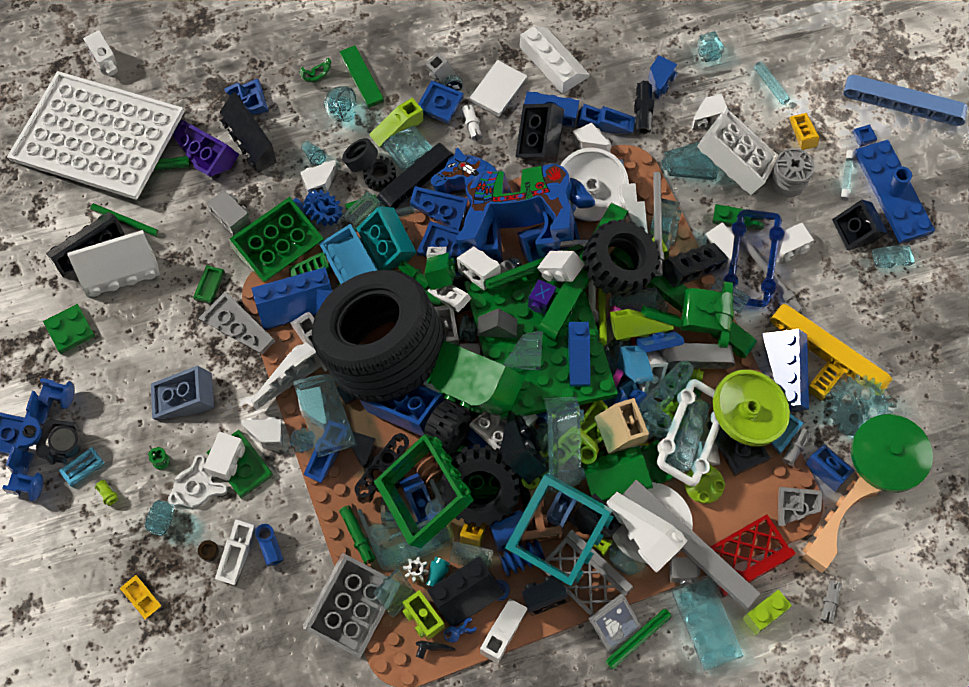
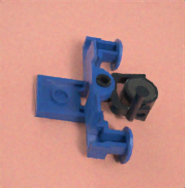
M41 378L40 382L43 387L40 395L38 396L35 391L31 392L25 418L0 412V454L9 455L6 466L12 473L8 485H3L2 487L6 493L20 496L21 492L29 494L30 502H34L39 498L44 479L43 475L38 472L34 477L27 476L34 457L33 453L28 452L29 447L36 445L38 457L46 459L51 465H54L56 462L67 465V459L74 457L80 451L82 441L77 433L79 427L76 423L55 419L47 420L53 400L61 402L62 409L70 407L75 394V386L71 381L64 385L56 383L54 380Z

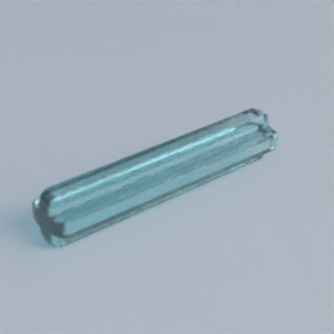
M762 61L757 62L754 69L782 105L788 103L790 97Z

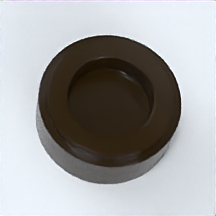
M206 540L198 546L197 552L203 561L210 562L217 558L219 548L215 542Z

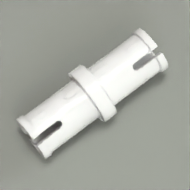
M466 105L462 108L466 119V127L469 128L473 141H476L475 136L477 140H480L483 136L479 128V119L475 115L473 105H469L470 109Z

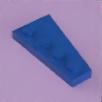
M430 221L417 250V256H427L428 247H447V252L450 253L451 258L457 259V257L465 253L460 251L456 241V237L461 231Z

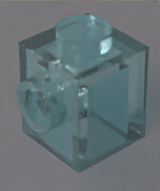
M716 31L699 36L697 44L698 53L705 62L716 61L722 57L724 46Z

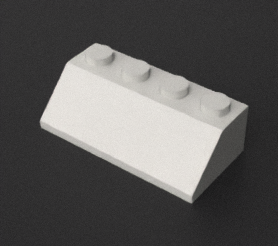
M533 26L520 34V48L561 94L590 77V74L548 28Z

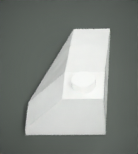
M306 342L295 346L251 400L256 410L320 368L321 365L315 349Z
M618 492L606 502L609 508L613 509L612 512L618 522L624 524L628 529L629 533L627 535L629 539L635 540L639 546L638 552L640 556L656 573L688 541L682 532L677 530L672 524Z

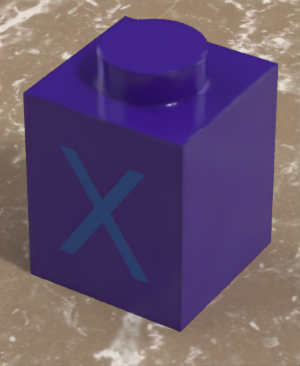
M538 279L529 296L528 307L534 312L546 314L555 298L556 286Z

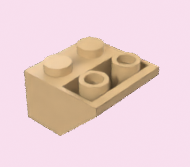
M635 398L616 403L595 416L596 424L608 454L647 442L649 433Z

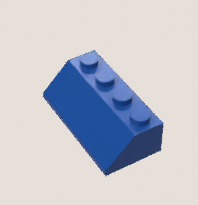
M325 267L251 288L264 330L289 324L307 312H310L312 316H316L317 289L332 291Z

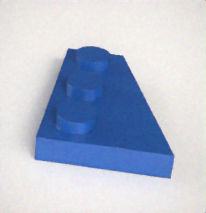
M414 187L410 206L439 223L460 231L468 198Z

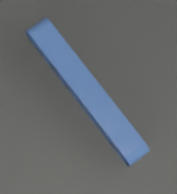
M858 75L847 77L843 93L845 97L955 126H961L965 123L968 105L960 101Z

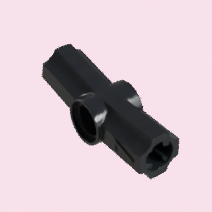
M642 81L637 83L634 104V114H636L635 132L646 134L651 132L654 99H652V84L649 81Z

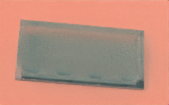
M317 375L293 381L318 458L356 445L332 375Z

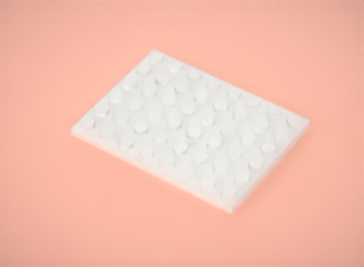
M57 71L7 158L15 163L137 200L185 111L182 107Z

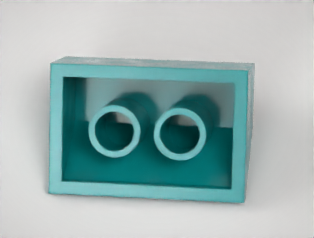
M378 206L356 228L378 270L394 269L403 260L408 262L417 253L393 207Z

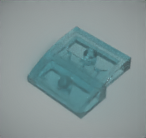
M415 126L398 132L382 144L402 170L409 168L432 148Z

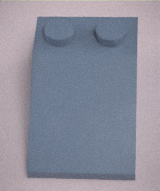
M197 365L151 383L152 419L159 420L194 415L213 409L212 373Z

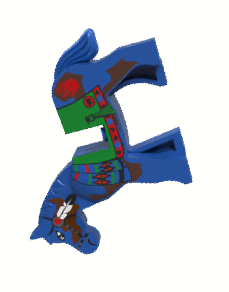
M456 148L455 155L448 158L445 168L431 178L434 191L450 194L453 190L458 191L466 188V194L471 206L465 217L464 227L456 237L460 251L466 252L475 247L496 261L503 260L501 228L526 227L544 222V228L536 239L535 245L539 256H546L549 251H559L561 242L573 241L575 219L573 213L576 207L584 209L595 205L594 197L586 190L585 186L577 179L569 177L568 171L563 166L557 164L522 169L520 192L512 193L504 171H497L487 161L475 156L464 155L459 148Z

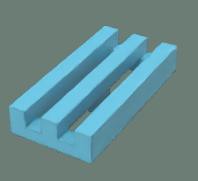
M90 447L61 468L59 472L72 487L103 465L104 462L94 448ZM92 454L94 455V456H92L90 459H88L86 462H84V463L80 464L79 466H77L79 463H81L82 461H84V460H85L86 458H88L90 455H92ZM75 466H77V468H76L75 470H73L72 472H70L68 475L66 474V473H67L68 471H70L72 468H74Z

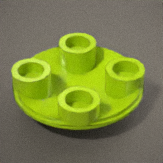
M709 464V471L701 476L697 485L689 486L684 483L687 494L698 503L709 504L715 502L721 497L725 489L723 476L711 464ZM690 469L687 475L692 478L694 473Z

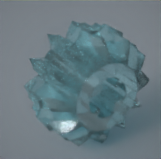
M155 501L152 507H150L145 520L146 531L160 536L165 534L174 517V506L166 501Z

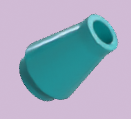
M435 557L434 561L431 560L426 585L433 587L442 581L450 570V563L438 557Z

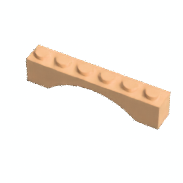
M861 476L857 481H851L846 488L849 491L846 497L841 495L835 504L838 506L836 511L833 512L831 510L824 519L827 521L824 528L820 525L814 533L816 537L814 542L809 541L802 550L805 552L802 559L821 573L827 569L838 553L837 531L845 512L862 500L876 497L881 491L868 484Z

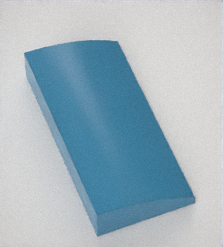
M351 224L319 243L340 284L357 275L378 270Z

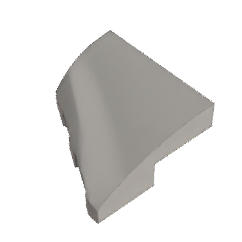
M779 487L778 526H784L787 523L820 512L823 491Z

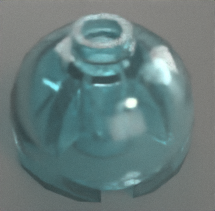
M338 86L331 89L324 100V108L328 116L338 122H350L353 120L356 111H353L354 105L357 106L354 90L348 88V86Z

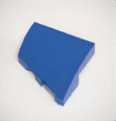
M258 79L243 85L238 82L224 88L225 92L230 96L236 92L251 114H261L269 111L261 83Z

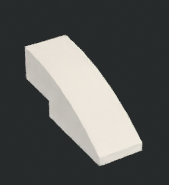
M636 183L621 184L618 188L622 207L629 210L626 217L628 222H635L638 227H644V231L647 232L645 201L637 202Z
M235 519L230 539L226 541L215 579L232 585L236 584L251 549L258 524Z

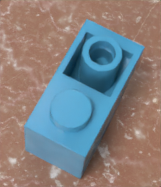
M638 346L620 347L618 369L622 370L624 375L631 378L635 383L643 384L645 381H653L647 353Z

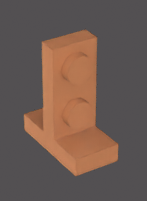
M535 489V490H530V492H529L530 500H531L533 494L535 493L536 489ZM543 499L533 516L536 530L524 533L521 538L522 545H526L527 542L532 544L535 539L543 542L562 538L561 526L545 528L548 526L546 514L542 515Z

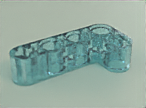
M688 361L677 363L638 406L647 430L658 438L667 436L672 425L671 418L663 410L681 392L692 377L694 368ZM671 384L675 388H669L667 385ZM654 398H660L663 401L658 402ZM642 411H647L650 415H644ZM661 423L664 424L666 427L660 428L657 424Z

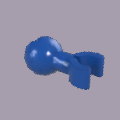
M467 618L463 625L459 627H447L444 631L445 640L454 643L464 633L473 634L477 629L476 627L472 629L465 628L472 618Z

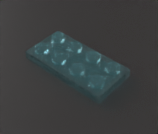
M711 578L672 592L704 671L744 656Z

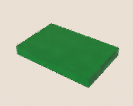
M238 429L231 436L242 439L245 452L242 458L238 459L236 473L234 476L231 475L228 482L242 499L274 475Z

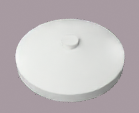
M584 148L573 152L561 163L560 166H563L568 171L569 177L580 181L595 199L593 207L584 209L576 207L573 213L576 219L586 222L601 221L611 202L620 207L622 206L618 188L621 184H629L626 169L616 156L603 149Z

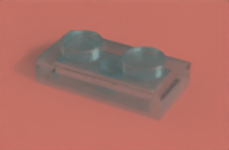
M453 541L449 562L467 565L480 556L490 568L494 550Z

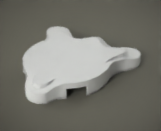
M196 455L193 464L175 478L172 492L168 497V502L171 506L197 508L214 496L227 494V486L223 483L213 482L215 476L207 474L203 467L206 459L203 455Z

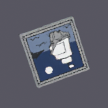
M622 594L588 618L606 650L610 653L642 628L625 596Z

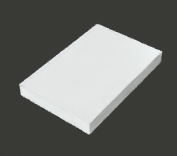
M497 60L470 96L469 101L500 117L527 80V75Z

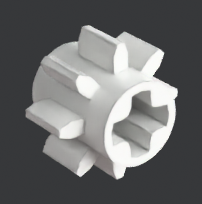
M419 557L414 561L408 559L409 565L403 566V570L408 571L405 579L411 578L413 584H415L416 580L424 582L423 576L429 574V571L424 569L427 566V562L421 563ZM415 567L416 569H419L420 572L417 574L416 572H413L412 568Z

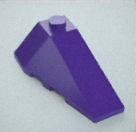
M182 119L172 134L180 147L186 152L187 157L193 162L194 167L209 177L229 170L240 155L229 145Z

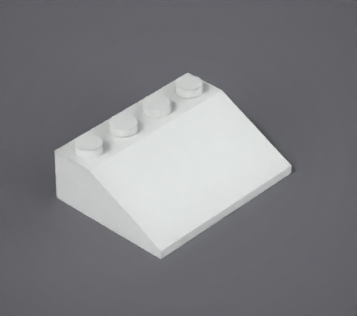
M727 108L717 118L697 146L704 155H707L717 167H720L727 173L729 178L737 182L750 195L766 182L778 157L776 152Z
M143 230L67 253L87 297H96L103 292L115 291L120 287L134 285L139 281L150 280L161 275L156 257Z

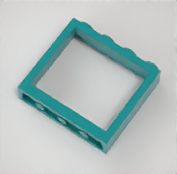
M546 473L505 548L571 586L574 581L579 582L584 573L581 570L584 563L589 564L594 553L591 550L594 544L596 546L600 544L604 536L601 534L604 526L609 527L613 516H611L613 509ZM549 486L602 514L570 575L518 546Z

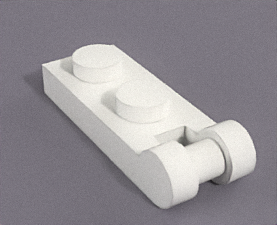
M454 285L428 290L430 294L443 304L457 312L464 308L472 299L468 293Z

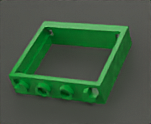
M424 434L374 481L407 543L418 548H422L474 501L470 495L471 490L463 483L460 478V472L452 465L451 457L443 450L442 442L436 436L432 437ZM431 451L457 497L419 530L394 484Z

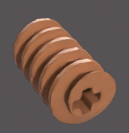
M431 451L414 466L417 469V473L421 475V479L425 482L426 487L437 483L443 474L442 469H438L440 467L437 462L434 463L436 460L434 456H430L432 454Z

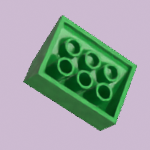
M290 196L229 239L232 249L263 283L324 240Z

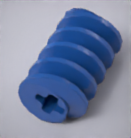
M535 539L533 546L530 542H527L525 550L545 561L539 541ZM503 550L502 557L499 554L507 577L510 576L511 569L517 574L518 567L523 572L525 571L526 564L531 569L533 568L532 563L511 551L509 554L506 550Z

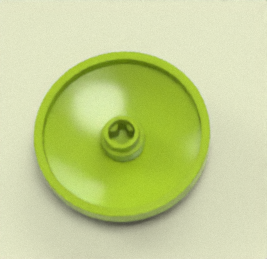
M738 370L727 375L715 389L713 410L716 419L722 429L734 440L749 446H764L774 442L785 432L790 418L787 398L778 384L765 374L754 370Z

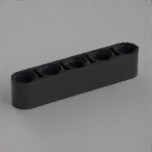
M437 143L382 189L377 196V200L385 207L397 209L412 196L415 186L420 188L424 186L435 174L445 168L448 158L454 156V154L442 143Z

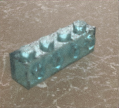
M695 395V401L687 406L673 440L676 449L667 456L665 461L681 472L689 471L692 468L695 453L699 448L698 443L704 432L703 427L709 416L710 405L697 395Z

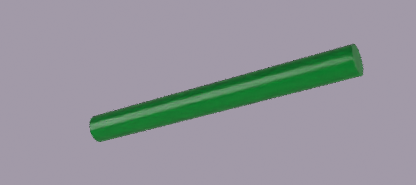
M95 203L90 207L92 211L102 215L110 212L115 215L119 222L138 230H143L145 233L155 237L158 235L159 230Z

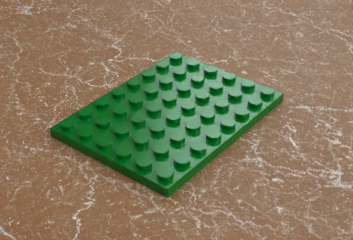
M540 271L492 290H483L472 281L464 282L466 293L472 298L469 301L477 332L478 317L498 308L517 318V338L478 336L483 357L503 364L526 377L512 407L506 413L499 415L501 421L507 420L510 410L516 415L520 414L524 417L615 398L618 395L603 345L599 343L600 336L585 291L556 341L538 332V328L546 314L534 312L528 307V299L538 279L556 286V298L565 282L547 281L542 277ZM569 322H589L590 386H570L567 342Z

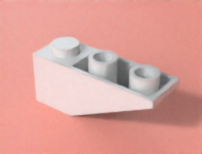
M512 599L508 600L480 648L481 655L499 664L528 610L527 607Z

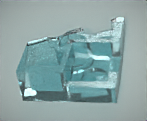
M543 331L529 332L522 335L503 365L516 372H520V369L540 370Z

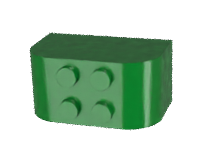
M445 340L438 353L439 356L438 360H436L435 368H432L433 372L430 375L432 385L437 390L445 393L446 399L480 415L483 411L493 416L502 415L512 407L526 378L503 364Z

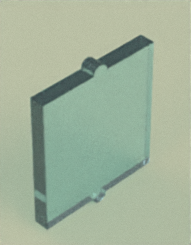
M396 568L373 593L389 615L394 618L403 608V601L416 592L401 571Z

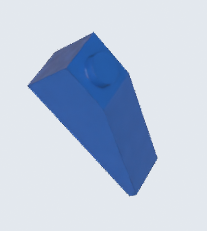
M569 322L567 342L570 386H590L589 322Z

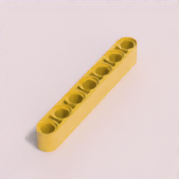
M782 304L770 318L771 323L781 331L800 329L806 333L807 348L826 362L829 361L842 370L843 374L874 395L881 396L892 382V377L887 372L790 306Z

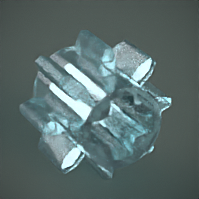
M303 427L300 430L294 431L290 437V444L295 448L296 452L300 453L309 451L315 443L313 433H310V429Z

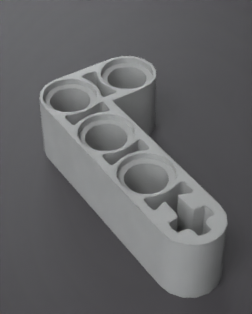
M684 343L680 346L658 350L668 362L665 375L673 373L678 368L728 369L735 366L731 345H728L727 348H720L718 344Z

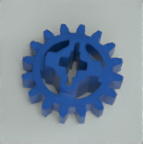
M321 189L319 192L313 190L312 193L309 192L303 201L305 204L303 209L307 210L305 214L312 216L310 220L315 219L318 225L322 222L324 226L336 224L343 214L341 212L343 207L338 206L340 201H335V196L331 197L328 191L325 194Z

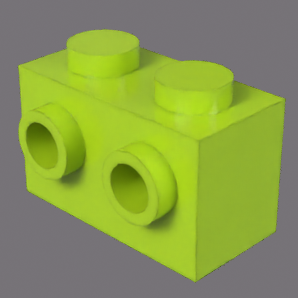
M420 590L403 601L404 610L402 612L408 621L413 620L417 625L415 630L421 638L425 636L429 641L445 629L444 622Z

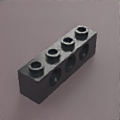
M715 243L704 244L700 248H693L686 253L681 252L677 256H670L663 262V277L673 288L720 271L729 258Z

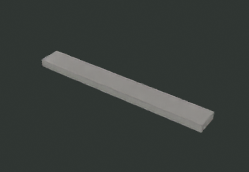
M635 480L624 492L623 496L672 524L677 530L682 532L688 541L680 550L745 610L752 605L760 593L639 481Z

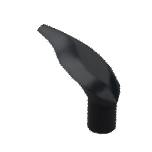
M421 640L416 642L419 648L415 657L424 659L427 649L434 652H452L456 648Z

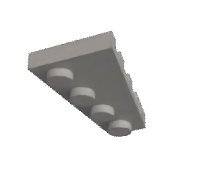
M224 292L198 318L262 355L276 342L227 292Z

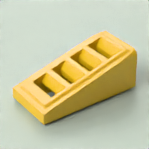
M803 113L790 116L789 120L801 150L817 147L819 135L808 114Z
M828 361L810 383L809 393L823 401L844 372ZM829 368L830 370L835 372L837 376L827 371V369ZM825 373L826 375L831 377L833 381L825 377L823 374ZM821 378L822 380H824L825 382H827V383L830 384V385H829V386L826 385L825 383H823V382L820 381L819 379ZM818 383L820 386H822V387L825 388L826 390L824 391L823 389H821L820 387H818V386L815 385V384Z

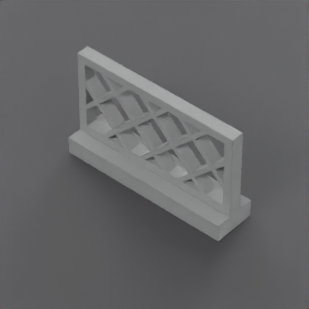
M573 530L566 535L567 537L545 559L547 563L559 560L561 571L562 560H574L575 566L576 560L579 559V557H576V552L581 555L587 544ZM567 543L573 548L574 557H562L561 549ZM594 549L591 550L594 555L589 562V571H584L583 573L589 574V586H577L576 581L575 586H565L567 594L590 616L594 614L592 603H605L607 605V603L612 601L607 600V588H616L624 596L633 589V586ZM591 566L597 571H591ZM591 574H601L604 577V585L592 586ZM606 580L612 585H606ZM604 588L605 600L592 601V589ZM569 589H575V595ZM577 589H589L590 601H581L578 598ZM590 603V609L585 604Z

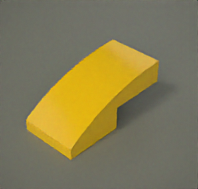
M137 575L120 587V590L145 620L161 607V604Z

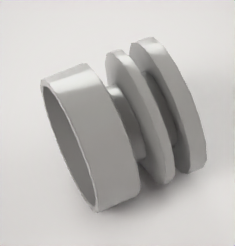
M789 148L782 151L777 157L770 176L773 189L786 197H795L802 194L807 188L815 168L811 156L804 150Z

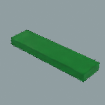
M354 45L339 51L367 108L383 103L384 98L357 47Z

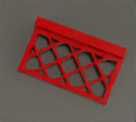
M768 514L710 547L720 554L721 558L722 555L733 557L732 568L748 583H751L796 555L792 547L789 548ZM764 521L770 528L769 534L757 532L760 523ZM743 533L754 534L752 544L741 542ZM756 535L768 538L766 548L755 545ZM770 540L778 541L782 549L778 551L769 549ZM725 543L737 544L735 554L723 551ZM739 545L751 548L749 558L738 555ZM754 549L765 552L763 560L752 559ZM736 559L748 562L746 570L735 569ZM719 586L723 598L727 597L729 594Z

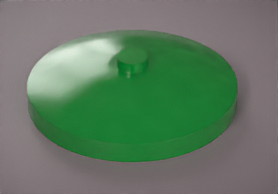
M883 414L870 418L860 426L851 443V458L858 474L868 484L881 491L890 493L909 491L918 486L927 477L932 467L933 451L927 435L916 423L899 415Z

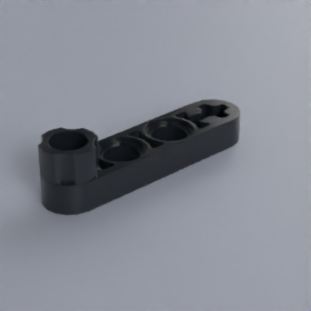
M398 433L394 435L357 482L355 494L360 503H370L374 498L375 492L378 490L374 483L376 479L371 477V473L374 470H379L383 473L409 447V439L405 434ZM403 440V441H404V446L400 445V446L396 449V447H397L396 441L401 442V441ZM385 455H392L394 460L392 463L387 464L383 462V457ZM368 490V493L364 492L361 494V491Z

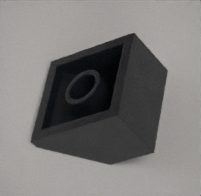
M863 199L832 219L848 251L872 244L888 234L873 203Z
M550 575L544 578L545 582L540 584L533 582L524 586L525 590L521 592L531 616L570 602L563 581Z

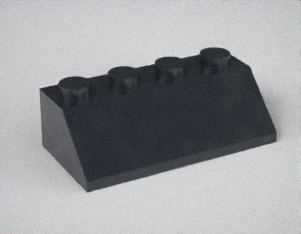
M232 93L220 110L221 119L219 121L224 129L229 130L228 134L231 140L238 143L237 147L240 153L247 156L246 160L249 166L255 168L259 173L277 163L272 143L237 93Z
M108 212L105 215L99 216L90 225L84 226L76 234L69 236L58 246L52 247L46 255L61 276L64 277L74 270L67 253L125 236V233L115 215Z

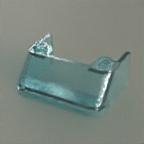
M577 397L544 398L547 412L548 473L572 487L581 484V480H585L584 468H581L580 422H584V410L580 409ZM549 486V492H560L554 487Z
M433 479L429 480L434 500L430 501L425 508L428 520L416 524L419 530L445 508V504ZM357 510L378 565L386 571L409 563L408 559L414 561L417 557L421 558L447 547L454 541V530L450 522L422 548L410 546L401 531L390 535L387 527L383 524H374L368 527L362 510Z

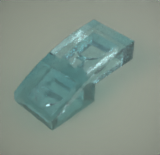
M889 246L872 250L877 268H892L895 265L911 266L915 263L910 246Z

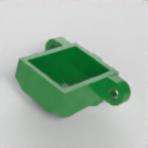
M724 281L722 292L698 288L686 289L683 293L681 313L683 323L680 330L719 335L718 347L727 348L729 336L731 335L732 321L734 320L733 283Z

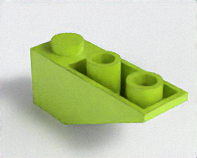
M412 97L397 106L369 136L380 148L424 122L423 109Z
M625 309L610 312L612 331L616 340L627 341L630 337H647L652 333H667L669 330H674L673 325L646 318L641 312Z

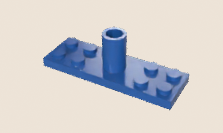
M889 140L855 149L854 154L899 244L933 234L935 229L910 182L912 172L907 167L901 165Z

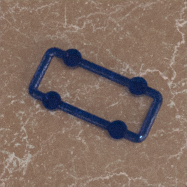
M743 209L738 213L737 221L732 225L731 230L734 235L732 259L729 265V272L724 276L723 283L724 281L732 282L733 289L738 286L736 270L741 238L746 234L747 230L744 223L745 217L774 220V227L769 231V239L772 242L767 275L761 284V291L764 293L763 300L734 296L733 304L766 307L770 303L771 294L776 291L774 273L779 242L784 238V230L781 228L782 218L779 214L773 212Z

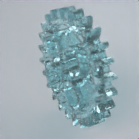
M855 375L854 381L849 376L847 377L848 383L841 380L840 384L842 387L835 385L834 388L837 392H830V395L834 398L827 400V402L832 404V407H828L827 410L833 411V414L828 417H835L836 419L832 425L839 424L838 431L846 429V436L852 432V438L864 423L862 413L866 420L871 418L868 415V410L871 407L876 409L877 416L893 413L888 410V407L892 406L893 403H887L891 395L885 396L884 394L888 389L881 390V382L875 385V378L867 381V375L863 376L862 380H860L859 375ZM863 389H867L870 392L868 400L861 396ZM853 390H855L857 393V399L859 404L864 405V407L861 410H856L855 406L858 405V402L856 400V397L853 395ZM845 395L849 396L852 400L850 406H845L842 402V398ZM851 414L858 416V423L855 425L849 421Z

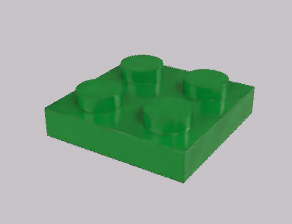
M78 304L43 321L60 354L95 337Z

